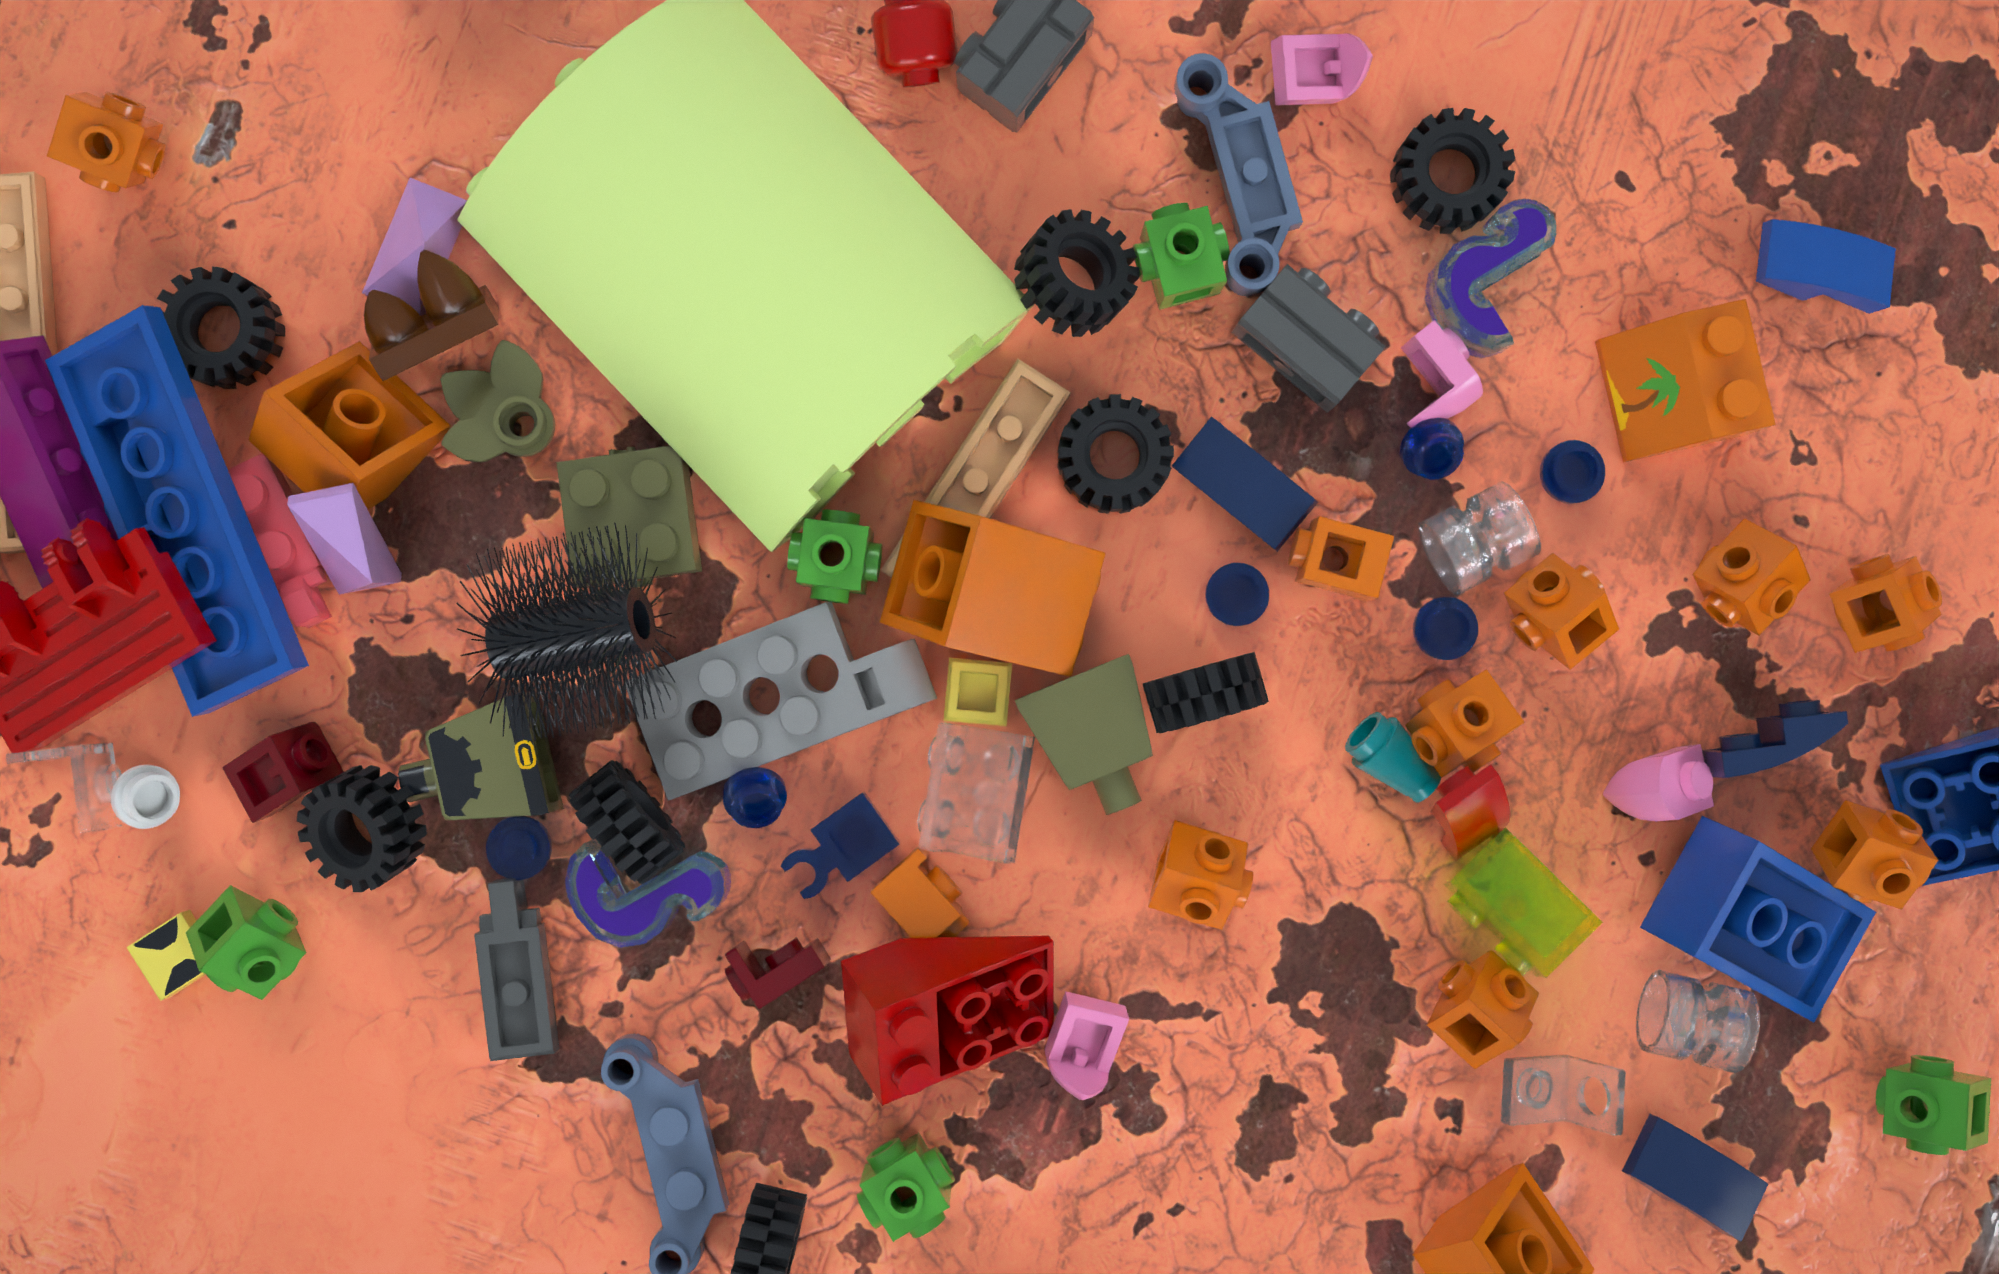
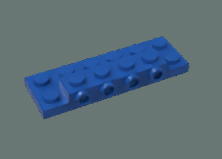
M142 305L46 359L45 362L80 444L81 455L90 468L104 502L105 513L112 522L118 539L135 528L145 527L159 553H169L217 640L172 668L192 717L216 711L308 667L309 664L161 307Z

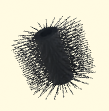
M615 522L619 565L612 547V539L610 541L608 525L607 529L605 526V531L610 546V562L605 554V548L603 549L601 530H598L596 526L599 536L597 540L601 547L602 567L595 552L594 536L592 541L590 528H588L589 534L587 536L593 549V554H591L593 557V567L587 555V544L585 549L583 531H581L582 537L580 532H578L584 549L583 551L580 548L585 556V570L580 562L581 553H579L578 557L576 535H574L573 539L572 531L570 532L573 545L572 543L570 544L576 555L577 574L573 567L574 563L572 564L570 560L569 541L567 549L564 533V542L562 539L561 541L568 557V562L565 560L568 565V575L562 563V549L560 557L557 536L556 542L554 537H552L558 554L557 557L554 553L556 557L554 564L552 561L551 541L549 540L548 546L545 537L549 555L543 546L542 556L539 538H537L540 552L536 544L535 546L543 565V570L538 565L543 572L542 580L537 570L538 554H536L535 564L532 541V553L527 542L534 564L533 567L528 558L530 563L529 571L526 546H524V557L521 542L519 544L523 560L518 552L517 562L513 543L515 560L511 550H509L512 556L511 569L507 546V559L503 548H501L509 574L502 564L501 551H499V563L494 547L499 569L494 559L492 560L501 577L502 588L496 583L489 550L487 549L490 566L485 555L483 556L493 578L494 585L487 576L485 577L478 554L476 553L484 580L477 569L476 571L489 592L492 604L485 599L468 564H466L482 595V599L472 589L471 591L486 606L491 617L489 618L460 581L488 620L486 622L456 603L486 629L484 637L457 628V630L482 638L471 640L484 641L486 644V649L460 656L487 652L489 657L488 660L477 665L479 667L488 662L468 682L490 663L494 669L478 705L496 678L500 676L490 724L502 678L505 679L504 691L497 709L498 713L504 697L503 737L506 697L510 690L512 707L509 729L513 713L516 743L515 692H517L519 701L516 719L520 708L522 738L524 723L527 742L529 740L523 714L525 703H527L529 708L528 732H530L531 717L534 741H536L534 725L539 736L536 726L538 713L541 738L542 727L545 737H547L541 714L547 723L548 734L550 723L553 738L551 720L556 728L557 716L559 735L561 736L559 721L564 731L561 722L563 709L566 733L568 734L567 722L570 733H572L567 716L568 712L572 719L568 711L570 703L573 709V729H575L576 722L579 733L576 716L579 723H581L583 715L585 732H587L585 720L588 726L589 724L583 709V704L587 708L583 701V690L588 699L587 714H589L590 706L592 729H594L593 720L597 728L593 710L595 714L597 713L591 702V688L596 697L594 704H596V701L598 702L599 724H601L602 720L604 729L602 714L604 719L605 715L600 705V686L607 703L606 717L608 718L609 713L611 727V718L613 722L614 719L609 707V702L612 703L608 697L609 687L614 696V709L616 704L618 724L619 718L622 724L619 712L621 707L617 700V685L622 694L621 699H624L625 719L628 717L629 724L628 712L629 714L631 713L626 703V684L633 700V713L635 709L636 722H638L637 715L639 717L635 704V699H637L635 696V684L643 704L644 719L645 715L646 719H648L645 709L646 702L643 696L642 679L649 694L654 718L656 719L654 711L656 708L652 700L647 672L654 682L663 712L665 713L659 695L661 692L655 682L651 669L652 665L648 657L653 662L671 700L660 675V672L663 675L664 673L655 663L650 651H654L674 683H676L654 649L656 647L662 652L665 651L677 662L655 639L656 631L676 638L656 629L662 627L655 626L654 618L672 613L654 616L652 607L657 604L653 603L666 589L651 603L647 598L658 567H656L651 581L648 580L642 589L648 548L646 550L640 588L637 587V572L641 561L640 559L637 566V533L635 576L632 582L633 572L631 573L629 555L630 543L628 546L626 525L628 555L626 569L620 546L619 531L617 532ZM544 550L551 563L552 574L549 573V568L547 571L545 567ZM520 559L526 570L527 581L524 579L525 573L523 579L520 574ZM556 559L560 564V577L555 569ZM604 560H605V564H606V568H607V572H608V576H609V577H607V575L605 574ZM513 561L518 572V577L513 571ZM621 564H622V566H623V571H624V576H625V584H624L623 577H622V574H621ZM502 566L510 579V591L504 581ZM531 566L535 572V584L530 576ZM616 566H617V570H618V576H617V577H616V572H615V567H616ZM513 574L518 579V588L513 580ZM580 574L582 576L583 583H581L580 581ZM613 576H614L615 587H614L613 582H612ZM486 578L495 589L497 601L490 591ZM587 583L589 584L590 594L588 593ZM648 583H649V586H648V588H647V590H646V593H644L643 591L645 590L646 586H647ZM505 594L507 596L508 604L505 601ZM499 596H500V598H501V600H502V603H503L504 612L502 611V608H501ZM640 659H641V661H642V663H643V668H644V672H645V677H644V675H643V673H642V670H641ZM630 660H631V664H632L633 670L630 668V663H629ZM635 667L639 671V677L637 676ZM627 671L629 673L630 685L627 679ZM601 675L603 676L604 687L601 681ZM575 679H577L578 690L575 684ZM510 680V688L507 692V685ZM517 680H519V683H520V694H519V689H518ZM557 692L562 701V710L557 703ZM566 692H567V695H568V697H569V699H570V700H569L568 709H567L566 703H565V693H566ZM540 694L544 701L543 710L540 708ZM532 696L537 705L535 720L531 710ZM577 697L581 705L580 719L574 707V699L576 700ZM551 699L555 707L554 721L548 707V701L552 705ZM545 706L547 709V721L543 714ZM557 706L561 711V719L557 710Z

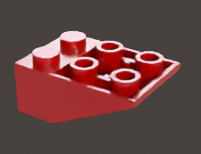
M1049 935L900 938L841 961L849 1055L882 1106L907 1095L916 1094L926 1087L965 1071L974 1070L984 1063L1018 1049L1032 1046L1040 1040L1049 1037L1054 1023V941Z

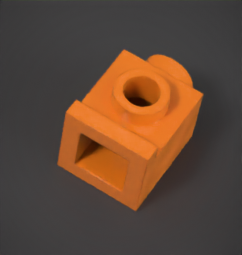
M1318 516L1311 520L1308 530L1297 529L1291 544L1288 565L1298 567L1295 582L1351 596L1353 599L1365 602L1378 599L1394 536ZM1327 548H1335L1343 556V565L1338 571L1329 570L1323 563V554Z
M920 844L872 888L870 893L911 938L956 937L970 922L962 913V907L956 902V899L963 893L938 865L930 872L922 862L927 859L929 852Z

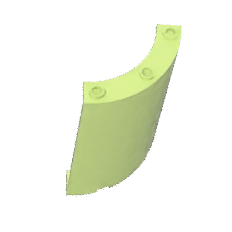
M666 0L625 27L586 60L578 58L568 63L555 79L556 88L521 124L489 167L478 172L468 183L466 192L469 198L457 219L770 552H773L790 540L792 532H801L804 526V518H816L829 501L854 476L855 472L851 467L875 443L879 447L883 446L923 408L924 403L921 399L944 379L951 384L975 363L1000 346L1034 306L1025 308L1020 300L1024 296L1023 292L1020 289H1016L1015 284L744 0Z

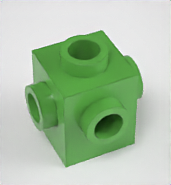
M1176 203L1154 211L1151 214L1153 220L1145 221L1140 236L1141 243L1134 244L1133 248L1137 256L1135 263L1136 267H1139L1140 280L1141 282L1151 280L1159 310L1219 295L1227 282L1223 261H1227L1230 255L1229 244L1222 223L1212 224L1208 205L1190 210L1188 203Z
M822 509L821 520L804 518L803 533L792 532L787 568L788 570L797 571L796 583L803 587L811 588L810 599L848 604L850 593L866 595L868 581H878L883 545L873 543L874 532L869 526L859 525L860 514ZM832 542L841 544L844 549V558L841 563L836 566L824 565L821 560L823 547Z
M232 885L221 894L186 932L199 971L205 973L214 984L223 990L234 992L239 989L260 1000H263L281 980L290 976L300 959L307 953L296 929L298 919L289 908L274 899H268L266 902H263Z
M1912 1055L1911 1063L1887 1068L1886 1076H1883L1879 1081L1876 1091V1108L1879 1114L1884 1115L1883 1134L1906 1138V1148L1934 1155H1948L1950 1148L1968 1151L1987 1144L1991 1078L1954 1071V1061L1926 1055Z
M918 1132L901 1142L899 1137L894 1138L879 1146L867 1156L866 1160L868 1163L864 1166L859 1184L862 1191L857 1194V1198L863 1213L875 1229L883 1225L894 1242L909 1232L913 1238L921 1237L944 1221L946 1215L943 1211L950 1208L952 1187L950 1184L955 1181V1178L946 1159L937 1147L929 1150ZM903 1186L911 1188L915 1194L901 1202L895 1189Z

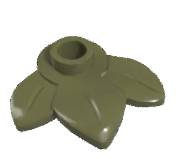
M505 340L499 342L492 357L490 373L486 371L463 370L442 375L440 380L446 403L459 421L445 434L441 444L457 457L470 462H487L505 452L514 456L527 457L541 452L551 442L555 432V418L550 407L541 399L543 373L531 356L516 344ZM523 416L533 417L534 428L531 433L526 436H517L514 432L516 421Z

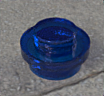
M1445 418L1427 419L1419 422L1406 433L1400 445V457L1411 473L1429 480L1441 479L1453 473L1461 464L1464 455V438L1454 422Z
M1568 440L1555 445L1545 454L1540 465V480L1545 491L1555 500L1566 504H1577L1589 500L1601 489L1605 480V464L1600 453L1590 444L1579 440Z
M1231 563L1219 568L1212 574L1206 585L1205 600L1209 611L1217 620L1230 626H1244L1256 621L1266 610L1269 602V587L1261 572L1253 566L1245 563Z
M1440 597L1428 601L1419 609L1413 623V634L1419 648L1428 656L1438 660H1453L1465 655L1475 644L1478 636V622L1473 610L1462 600L1453 597Z
M760 767L747 768L735 773L727 780L722 792L723 804L728 814L739 825L747 828H762L772 824L780 816L787 801L786 785L781 776L770 769Z
M515 816L502 820L492 829L486 843V854L490 865L499 875L507 879L524 880L537 875L546 867L552 853V841L547 829L539 821L528 816Z

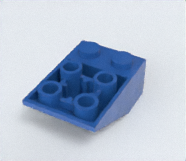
M1999 727L1880 764L1894 810L1911 817L1922 827V837L1939 860L1922 886L1999 870Z

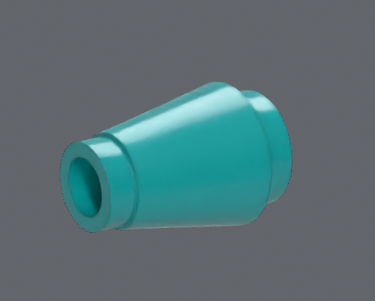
M1375 712L1359 723L1347 739L1345 750L1353 756V766L1403 795L1410 797L1416 803L1428 798L1441 781V776L1436 769L1424 762L1417 754L1410 735L1395 717L1386 718L1380 712Z

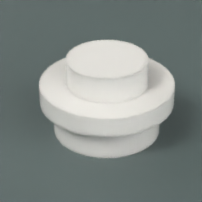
M150 764L138 765L125 771L117 779L111 792V806L115 815L123 823L139 829L154 828L163 824L173 816L180 802V789L175 777L169 771Z

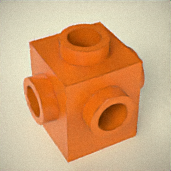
M88 92L65 95L47 157L81 170L79 179L102 190L117 193L121 187L125 189L145 183L146 177L153 179L156 176L163 162L166 145L158 141L163 124L145 117L146 107L115 93L105 92L103 99Z
M1745 518L1720 545L1714 546L1707 551L1699 567L1692 574L1704 597L1701 605L1713 619L1726 627H1733L1737 623L1758 636L1774 619H1779L1790 611L1797 599L1798 593L1811 580L1797 545Z
M1554 553L1550 554L1535 568L1522 574L1516 583L1504 592L1514 616L1509 624L1515 635L1533 651L1542 647L1569 670L1620 630L1600 580L1585 566L1578 565L1576 568H1573Z
M1885 554L1861 562L1850 568L1853 575L1852 578L1829 593L1838 623L1843 631L1846 632L1854 653L1881 645L1884 646L1885 651L1889 652L1920 642L1925 639L1923 630L1942 615L1939 609L1942 605L1939 585L1930 571L1922 570L1916 556L1893 563L1890 555Z
M1486 669L1457 688L1447 679L1417 699L1423 710L1405 726L1412 735V744L1417 754L1424 762L1434 766L1438 774L1443 778L1461 765L1463 767L1469 766L1474 773L1500 756L1502 753L1496 746V743L1525 722Z
M1847 800L1843 802L1811 848L1834 888L1842 890L1851 898L1862 903H1871L1874 900L1901 910L1918 887L1927 881L1931 870L1939 861L1922 837V827L1911 817L1893 809H1888L1883 813Z
M1174 820L1157 859L1148 907L1184 918L1192 923L1204 924L1222 930L1233 906L1243 909L1251 891L1254 873L1244 869L1248 842Z
M1491 949L1470 964L1465 960L1458 961L1443 975L1438 983V989L1442 994L1427 1023V1026L1473 1069H1476L1505 1051L1515 1048L1526 1038L1533 1025L1529 1017L1539 992L1518 971L1511 968Z

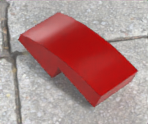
M1491 764L1476 775L1469 766H1466L1436 788L1442 798L1435 803L1430 812L1446 833L1440 841L1455 861L1503 829L1510 821L1508 797L1499 774Z

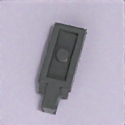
M523 876L496 879L488 883L491 913L479 916L480 931L474 934L490 1061L554 1054L560 1048L545 923H541L540 908L527 909L528 904Z

